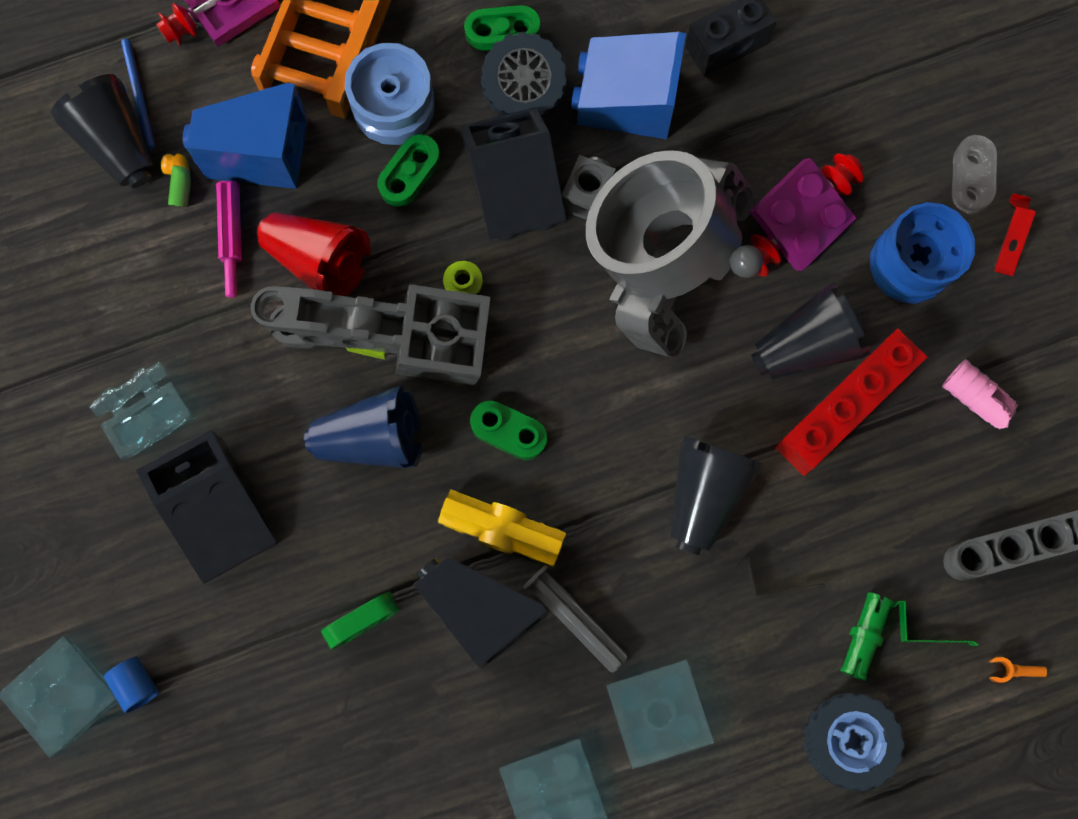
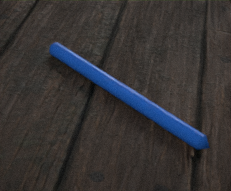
M124 38L121 41L140 126L147 147L152 151L155 147V142L132 45L129 39Z

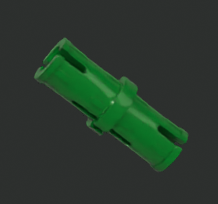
M867 593L857 627L853 626L849 635L853 638L844 664L840 669V672L848 676L854 673L853 678L862 681L867 680V674L876 647L882 646L884 638L881 636L889 610L893 605V601L886 597L879 601L880 595L874 593Z

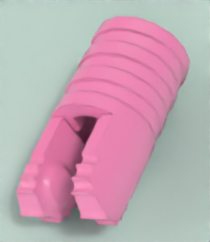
M967 359L960 363L942 384L945 390H948L951 395L958 398L961 403L968 406L972 412L978 414L986 422H989L999 430L1005 427L1008 428L1009 421L1014 416L1018 404H1016L1013 398L1009 397L1010 395L998 387L997 383L990 380L987 375L980 372Z

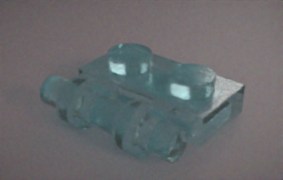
M161 362L148 369L145 367L140 368L133 373L134 377L117 388L109 387L101 392V398L90 404L92 411L98 418L109 411L114 415V417L100 426L119 458L124 461L195 418L173 383L169 382L163 387L157 388L156 382L168 376V372ZM143 391L146 397L126 408L125 401Z

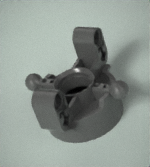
M682 151L654 152L630 162L617 171L604 184L595 197L586 221L587 245L595 260L617 283L609 299L611 302L618 304L615 314L616 325L637 348L671 358L677 357L685 347L687 329L671 310L676 297L695 289L708 278L722 280L730 268L734 274L741 278H751L762 269L763 257L759 249L752 245L741 246L742 233L737 225V220L744 221L750 215L749 211L753 208L754 193L734 163L697 158ZM693 225L692 232L679 246L664 256L654 257L656 245L663 235L678 226Z

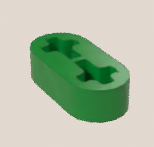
M387 592L325 627L321 633L330 650H334L393 617L400 611V608L391 592Z

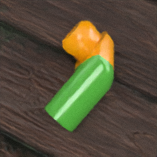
M179 153L175 156L166 154L161 160V170L164 174L171 175L168 205L188 207L191 187L188 160Z

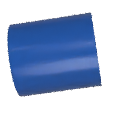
M138 656L121 662L103 676L125 714L140 708L159 694L158 689Z

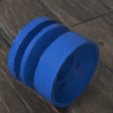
M925 202L911 206L876 239L870 252L869 268L875 283L885 295L902 303H921L931 300L969 269L975 256V238L969 223L959 212L944 204Z

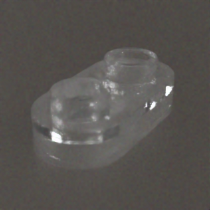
M972 135L965 138L955 150L953 157L952 199L960 210L970 214L985 210L996 194L997 150L993 142L984 136ZM972 155L976 157L978 163L970 162L967 156ZM966 191L973 192L977 199H970L966 195Z

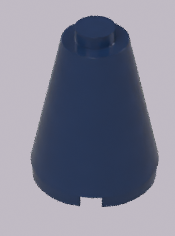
M404 386L393 387L312 420L309 429H306L304 434L307 451L313 453L317 460L397 468L417 467L422 455V443L415 444L414 431L421 430V423L413 395L410 391H403Z

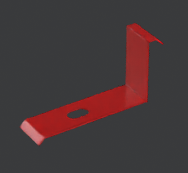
M1015 193L1010 197L1009 203L1015 206L1016 209L994 272L1014 277L1016 266L1036 213L1035 210L1028 207L1032 200L1031 197ZM1016 239L1018 241L1017 247L1014 251H1010L1009 245L1012 240Z

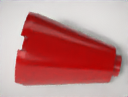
M274 212L265 217L257 229L260 247L310 289L332 292L333 295L348 297L363 278L365 269L361 268L360 265L363 255L368 258L370 257V238L366 231L356 226Z

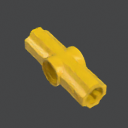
M450 490L446 497L438 523L444 525V527L478 538L479 543L507 554L515 552L551 567L555 565L566 533L559 529L526 518V514L514 508L493 502L491 505L454 490Z

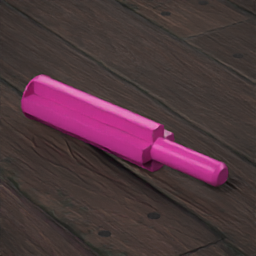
M220 181L216 183L218 259H221V262L224 263L225 296L235 298L237 296L236 262L242 261L240 184L235 181Z

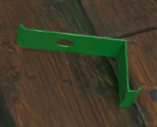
M897 601L892 605V607H895L899 603L901 642L968 643L970 646H978L975 641L907 640L906 602Z

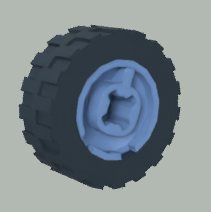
M838 694L817 705L818 708L810 713L808 717L809 722L807 726H804L805 742H803L804 751H807L809 757L807 760L817 770L816 773L822 779L843 789L867 791L871 787L877 788L883 785L887 778H892L896 773L897 765H900L903 759L901 753L902 749H904V740H902L901 732H903L901 725L897 724L894 713L883 706L884 703L864 694Z

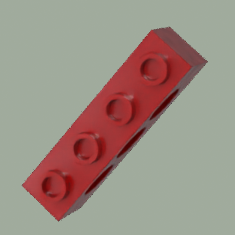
M897 328L775 448L805 476L902 383L927 356Z

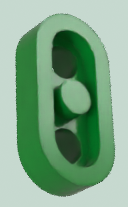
M523 5L475 10L468 15L464 25L467 42L473 48L481 51L491 50L497 41L500 42L504 39V36L509 34L517 35L518 32L515 30L519 27L526 28V34L533 35L535 33L540 35V18L537 12ZM483 30L490 32L488 36L478 35Z
M422 134L409 137L379 175L378 189L382 199L387 204L402 207L411 203L438 168L440 163L439 148L431 137ZM418 155H426L428 157L423 163L415 161ZM398 184L405 186L404 191L400 193L392 191L393 187Z
M482 402L475 407L471 414V428L479 440L518 459L533 460L539 457L546 448L547 433L540 422L499 402ZM489 414H493L498 418L497 424L492 427L483 424L484 417ZM525 431L531 432L535 437L533 442L530 444L522 443L519 440L521 433Z

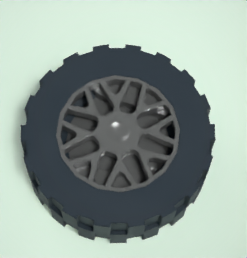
M518 32L517 35L509 34L504 36L502 41H497L492 46L491 51L485 56L484 64L482 65L481 86L485 100H488L494 112L497 111L502 116L536 107L541 118H544L552 109L554 110L564 93L567 78L565 74L566 65L561 59L562 55L559 50L552 46L553 43L548 39L544 40L535 33L531 35L526 34V32Z

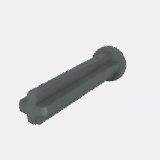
M545 564L523 588L525 590L530 588L610 672L618 670L628 658L627 653L546 571L549 566Z

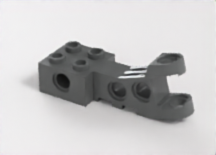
M409 284L405 303H398L397 305L374 301L373 298L360 296L352 298L333 295L332 292L315 289L271 286L259 290L253 297L251 313L260 325L265 329H269L273 337L287 347L310 349L317 345L358 348L398 354L395 374L475 385L481 376L490 297ZM273 299L282 300L284 305L276 308L271 314L270 319L265 318V305ZM281 331L295 334L287 336L283 335Z

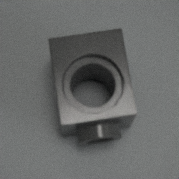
M579 155L562 193L564 211L587 220L595 197L604 184L615 174L616 169L611 167L602 158L594 156L587 158ZM591 181L596 183L599 188L595 191H586L580 185Z

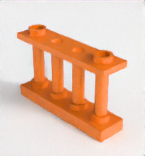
M283 0L261 55L257 54L252 63L251 74L259 91L270 88L274 79L285 83H292L297 87L323 94L330 114L345 119L350 108L345 91L346 72L352 60L364 49L374 46L392 0H363L360 10H355L353 13L312 0ZM302 13L348 27L351 33L347 43H342L339 46L293 31ZM287 46L335 60L338 66L334 76L324 79L280 65Z

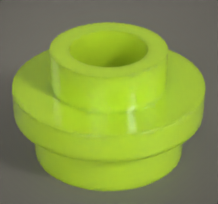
M458 261L446 269L443 276V284L445 290L477 295L482 288L483 278L480 269L475 264L468 261ZM466 274L470 277V280L467 284L460 285L455 281L457 276Z

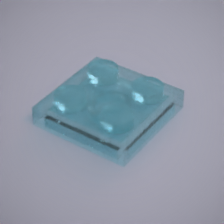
M62 636L0 691L1 700L49 758L57 757L118 702L102 675L70 637Z
M687 660L606 685L632 769L714 743Z
M579 738L499 768L516 819H607Z

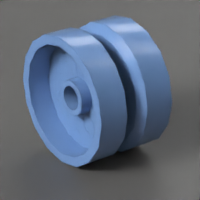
M380 43L364 49L352 60L345 76V91L357 126L368 138L381 144L401 145L409 137L422 134L427 130L434 117L435 97L427 65L413 49L399 43Z

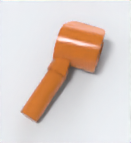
M996 657L988 661L990 663L1000 662L1006 669V673L1002 678L989 677L992 682H1007L1012 677L1047 676L1046 667L1020 666L1012 664L1010 660L1004 657Z

